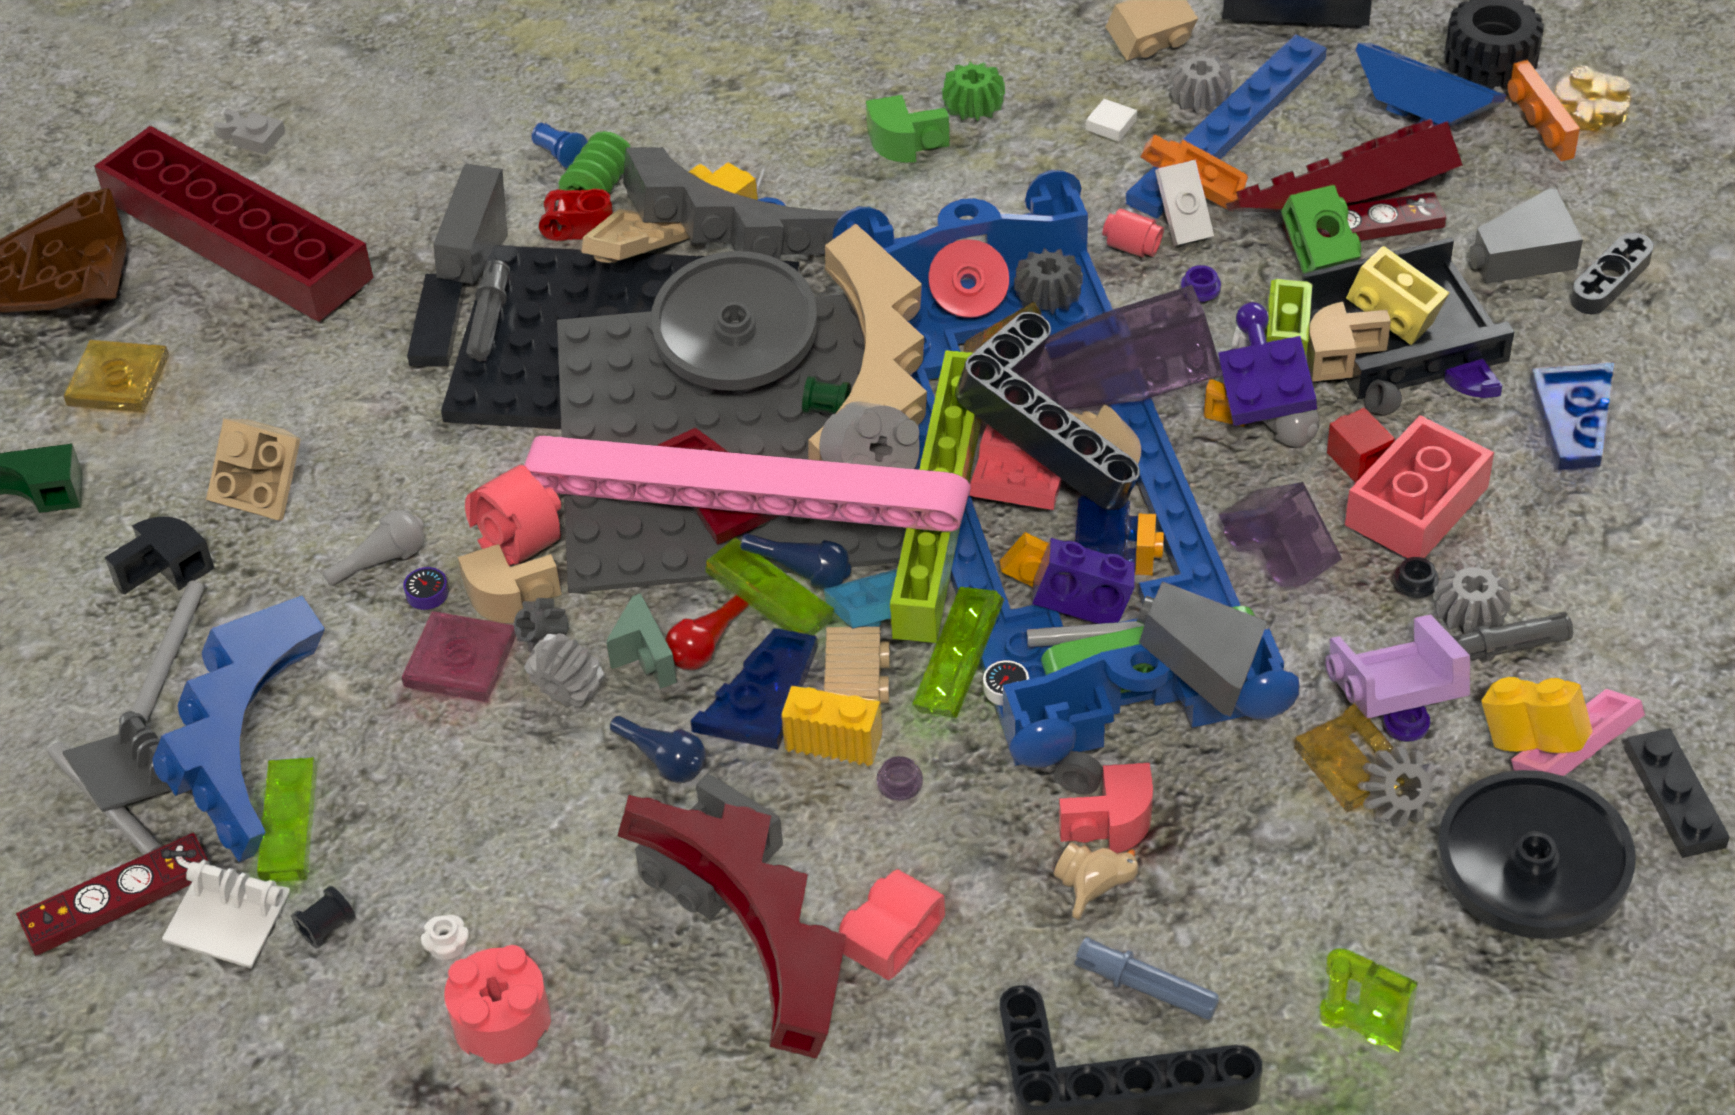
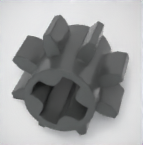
M537 598L536 601H524L522 603L523 609L516 614L514 619V631L517 641L529 642L528 652H532L531 650L538 641L543 640L547 634L557 635L560 633L566 636L569 626L568 618L565 614L566 610L554 609V598Z

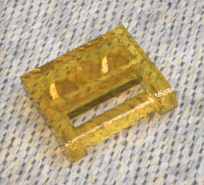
M1355 704L1346 709L1341 716L1295 737L1294 746L1297 753L1347 813L1362 806L1365 799L1371 795L1370 791L1360 790L1357 786L1362 781H1370L1371 776L1365 773L1362 766L1371 762L1349 738V735L1357 732L1374 753L1379 750H1386L1391 754L1393 745L1375 726L1371 718H1366ZM1403 778L1396 779L1400 786L1405 785Z

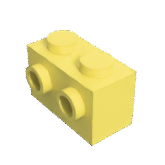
M1382 246L1361 266L1346 299L1364 312L1388 310L1391 320L1390 330L1412 345L1434 323L1449 292L1385 246Z

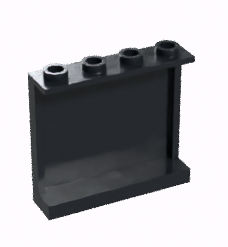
M1452 237L1393 251L1394 254L1448 291L1449 295L1434 323L1412 345L1390 330L1387 351L1356 353L1352 378H1345L1357 400L1365 398L1369 385L1375 380L1391 382L1399 390L1442 379L1445 377L1446 369L1482 358L1488 366L1510 361L1515 332L1508 321L1497 324L1492 322L1451 260L1454 244ZM1371 257L1302 274V281L1312 284L1310 322L1321 309L1343 302L1346 313L1364 312L1346 299L1361 266Z

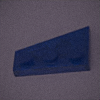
M1615 362L1532 368L1530 382L1557 470L1600 467Z
M774 628L743 662L742 671L730 684L724 683L715 693L714 702L705 712L699 710L690 720L691 731L693 733L778 750L784 736L781 714L791 686L803 687L818 648L817 636Z

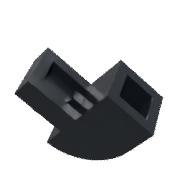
M154 517L132 525L136 538L105 556L114 585L123 594L128 593L158 573H161L179 591L186 587L189 581H195L214 569L206 540L187 522L173 517Z

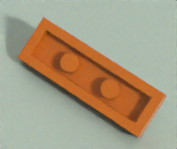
M1528 60L1514 63L1512 77L1508 82V93L1511 100L1518 104L1524 112L1528 123L1536 128L1542 136L1546 147L1551 148L1560 162L1574 159L1580 132L1579 126Z

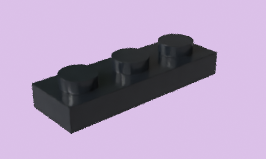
M1671 728L1627 737L1624 750L1680 856L1685 858L1727 848L1730 836Z

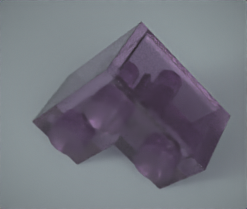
M1304 482L1257 489L1218 514L1224 525V534L1227 540L1236 548L1237 552L1261 549L1267 561L1268 572L1278 582L1280 587L1305 585L1342 560Z

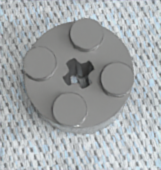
M863 401L851 402L845 405L846 407L841 409L836 415L832 414L822 429L819 448L823 461L914 469L917 464L920 447L919 427L915 421L894 407Z

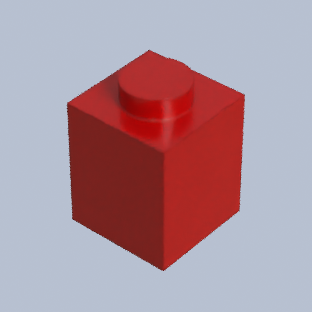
M1362 408L1349 415H1343L1330 423L1326 453L1356 483L1395 442V438L1365 408Z

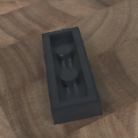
M425 274L407 353L409 366H449L466 288L465 282L437 278L436 274Z

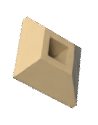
M223 418L206 500L275 520H283L301 438L285 429L257 421Z

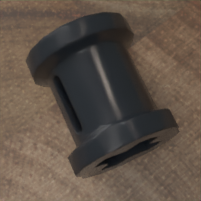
M331 885L323 890L324 896L305 911L297 910L291 915L293 924L298 932L316 949L324 944L323 938L343 922L350 924L356 919V915L349 902Z

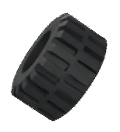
M1470 0L1458 4V8L1453 9L1449 18L1444 56L1445 64H1448V69L1451 73L1458 74L1457 76L1486 86L1487 88L1494 89L1499 86L1507 88L1508 82L1512 77L1514 63L1528 60L1533 68L1537 69L1544 31L1541 15L1535 13L1536 9L1531 5H1524L1522 0Z

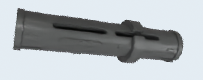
M1559 612L1546 617L1510 623L1499 627L1477 626L1472 632L1452 637L1470 655V660L1479 659L1481 662L1493 660L1495 655L1571 640L1573 638V624L1566 612Z

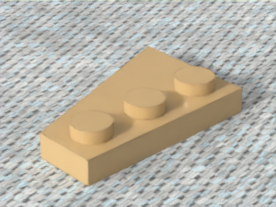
M618 209L583 237L581 253L594 255V259L600 262L613 263L689 239V236L681 222L643 223L638 212Z

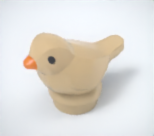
M1071 842L1062 853L1055 867L1054 876L1061 879L1066 887L1074 888L1076 900L1072 917L1080 920L1089 902L1114 886L1133 880L1138 874L1139 867L1135 858V850L1133 849L1118 854L1105 848L1092 852L1085 845L1080 847Z

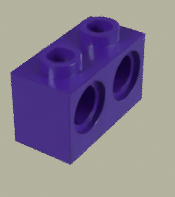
M1050 538L1034 577L1032 604L1098 624L1120 622L1134 590L1135 563L1127 561L1117 554H1104L1084 548L1081 544L1074 541L1064 542Z

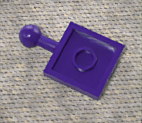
M1256 302L1242 305L1236 314V324L1243 333L1248 335L1250 346L1218 352L1219 364L1234 426L1317 410L1316 395L1301 336L1266 342L1264 330L1269 322V314L1263 305Z

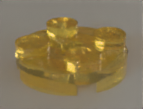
M1587 66L1574 67L1571 74L1563 77L1557 83L1554 90V95L1581 130L1599 131L1602 124L1612 122V128L1620 125L1627 118L1631 104L1630 83L1627 79L1593 71Z

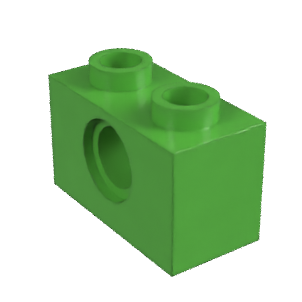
M1335 185L1289 196L1281 213L1303 274L1357 261L1360 258L1361 243L1356 233H1352L1347 220V204L1342 197L1338 196ZM1317 228L1327 230L1331 237L1322 236L1317 231Z

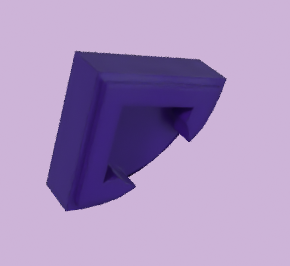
M1483 358L1446 369L1445 382L1460 393L1478 398L1501 396L1503 385Z

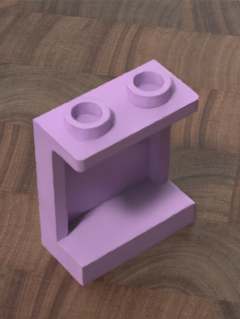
M1431 614L1414 618V642L1355 654L1340 636L1330 638V655H1327L1325 658L1327 674L1332 682L1336 681L1342 688L1348 701L1354 703L1366 718L1470 695V655Z

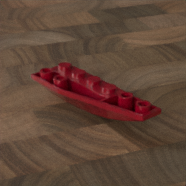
M1431 118L1340 152L1342 159L1330 163L1327 157L1306 165L1308 172L1295 177L1294 172L1290 171L1271 178L1273 186L1260 190L1259 185L1255 184L1236 191L1238 199L1226 203L1228 211L1281 212L1290 195L1335 185L1338 196L1342 197L1346 204L1397 191L1460 167L1463 164L1448 121L1434 125Z

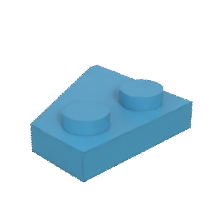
M897 569L839 584L838 586L824 588L826 605L852 629L860 626H880L882 620L891 618L890 601Z

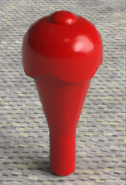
M738 593L716 611L694 620L685 618L677 622L665 637V641L673 654L674 664L683 670L689 671L697 670L708 664L712 660L716 644L729 623L748 608L749 602L747 597Z

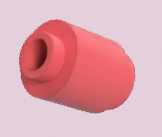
M1120 208L1115 215L1111 213L1108 215L1102 235L1107 237V246L1142 258L1145 254L1154 257L1161 244L1164 227L1156 225V220Z

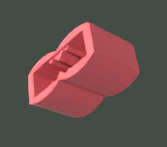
M899 869L891 872L885 879H878L869 892L868 901L857 910L849 911L840 924L839 933L846 934L843 954L889 981L905 967L916 949L924 944L941 924L945 917L944 895Z

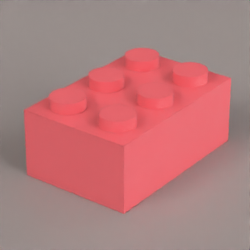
M1419 415L1351 487L1348 495L1345 526L1406 558H1425L1488 489L1494 452Z

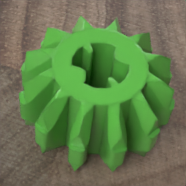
M969 61L967 66L958 64L955 65L954 71L946 72L944 88H942V100H944V106L949 108L950 115H960L962 121L970 117L978 122L980 117L992 118L994 111L1001 110L1004 102L1005 82H1003V76L999 75L997 67L987 68L985 62L973 65Z

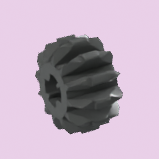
M1045 247L1041 254L1029 252L1027 259L1020 260L1016 268V277L1014 278L1016 296L1020 297L1023 307L1033 306L1036 313L1043 309L1049 310L1052 315L1055 309L1060 308L1068 311L1071 303L1078 302L1081 294V285L1083 284L1081 266L1077 265L1073 255L1063 256L1061 249L1051 253Z

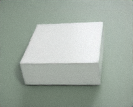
M1103 99L1086 119V130L1119 142L1137 121V110Z

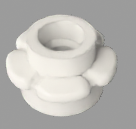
M456 915L436 916L425 924V933L421 935V943L433 957L449 960L462 953L466 946L469 932L466 927H463L464 921ZM448 932V934L440 936L441 933Z

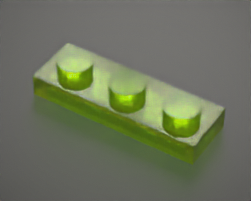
M736 537L706 560V573L803 644L833 620V607L761 555L742 550L740 548L741 541Z
M959 587L912 703L920 713L952 718L958 717L1005 600L997 591Z
M314 757L268 760L262 818L265 835L260 843L257 866L259 880L283 882L308 879L317 766Z

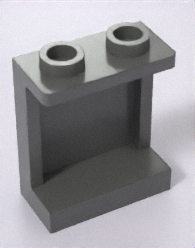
M709 773L696 784L698 802L690 810H699L709 816L720 818L725 804L737 807H750L757 812L771 815L762 858L763 863H767L783 846L781 820L778 815ZM640 844L635 848L638 873L642 880L654 889L660 887L673 895L684 909L690 912L697 911L712 920L727 905L712 885L696 876L685 866L652 848Z

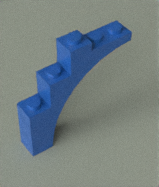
M303 595L210 629L201 652L204 665L209 673L186 681L177 705L180 718L186 726L163 734L152 759L158 778L163 782H167L175 796L189 790L193 791L196 805L201 811L208 814L216 826L220 842L225 848L232 851L238 862L255 856L265 835V830L250 803L241 772L239 739L245 710L264 685L287 667L314 654L325 631L324 626Z

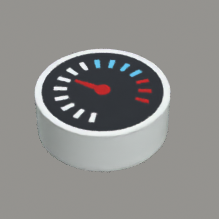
M1009 660L999 661L990 665L983 676L986 697L991 702L1003 706V685L1028 680L1027 670L1021 664Z

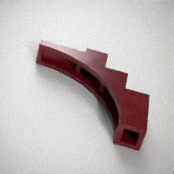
M628 795L617 836L658 851L685 866L696 876L712 885L718 895L740 919L755 944L768 980L772 1009L769 1047L817 1059L829 1031L846 934L831 931L822 925H807L799 922L808 874L794 871L784 865H771L762 862L771 815L757 812L750 807H737L725 804L721 817L717 818L699 810H686L663 804L653 798H640Z

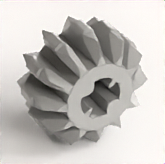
M1205 52L1202 56H1195L1189 53L1187 59H1177L1176 65L1171 68V74H1169L1172 102L1180 103L1182 110L1194 108L1196 113L1200 109L1212 112L1214 106L1218 107L1230 96L1232 91L1233 79H1231L1229 64L1220 62L1219 56L1207 57Z
M1460 562L1456 570L1446 569L1441 576V581L1438 582V586L1435 587L1434 599L1437 618L1447 620L1449 630L1460 627L1463 628L1464 633L1471 632L1475 627L1482 625L1488 628L1501 626L1507 616V612L1510 611L1512 602L1508 579L1498 577L1497 568L1482 569L1480 562L1470 568Z
M560 633L557 635L547 634L543 640H539L531 650L532 652L524 666L530 675V681L539 686L540 692L549 695L552 701L558 700L568 707H581L586 700H589L597 690L604 675L602 668L599 666L598 658L588 652L589 648H583L576 639L569 640L564 634Z
M1394 746L1391 754L1386 750L1377 751L1375 753L1377 765L1366 763L1362 766L1365 773L1371 776L1369 782L1362 781L1357 785L1360 790L1370 791L1371 793L1362 805L1366 809L1377 808L1376 819L1385 823L1392 819L1395 826L1405 827L1409 818L1414 822L1425 820L1423 807L1434 809L1438 806L1436 801L1429 796L1430 790L1437 791L1443 787L1440 782L1430 781L1429 779L1438 767L1433 763L1423 764L1424 753L1420 750H1412L1408 753L1405 746ZM1403 778L1405 787H1401L1400 783L1396 782V779ZM1395 785L1400 786L1399 788L1403 790L1402 795L1396 794Z

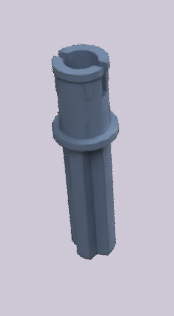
M1086 937L1080 945L1076 955L1075 966L1114 981V987L1120 988L1124 984L1204 1019H1211L1217 1009L1219 997L1215 992L1134 959V952L1130 950L1123 953L1089 937Z

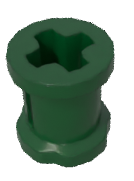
M808 376L803 390L802 412L810 414L814 410L836 414L849 397L851 384L843 382L841 385L818 382L816 377Z

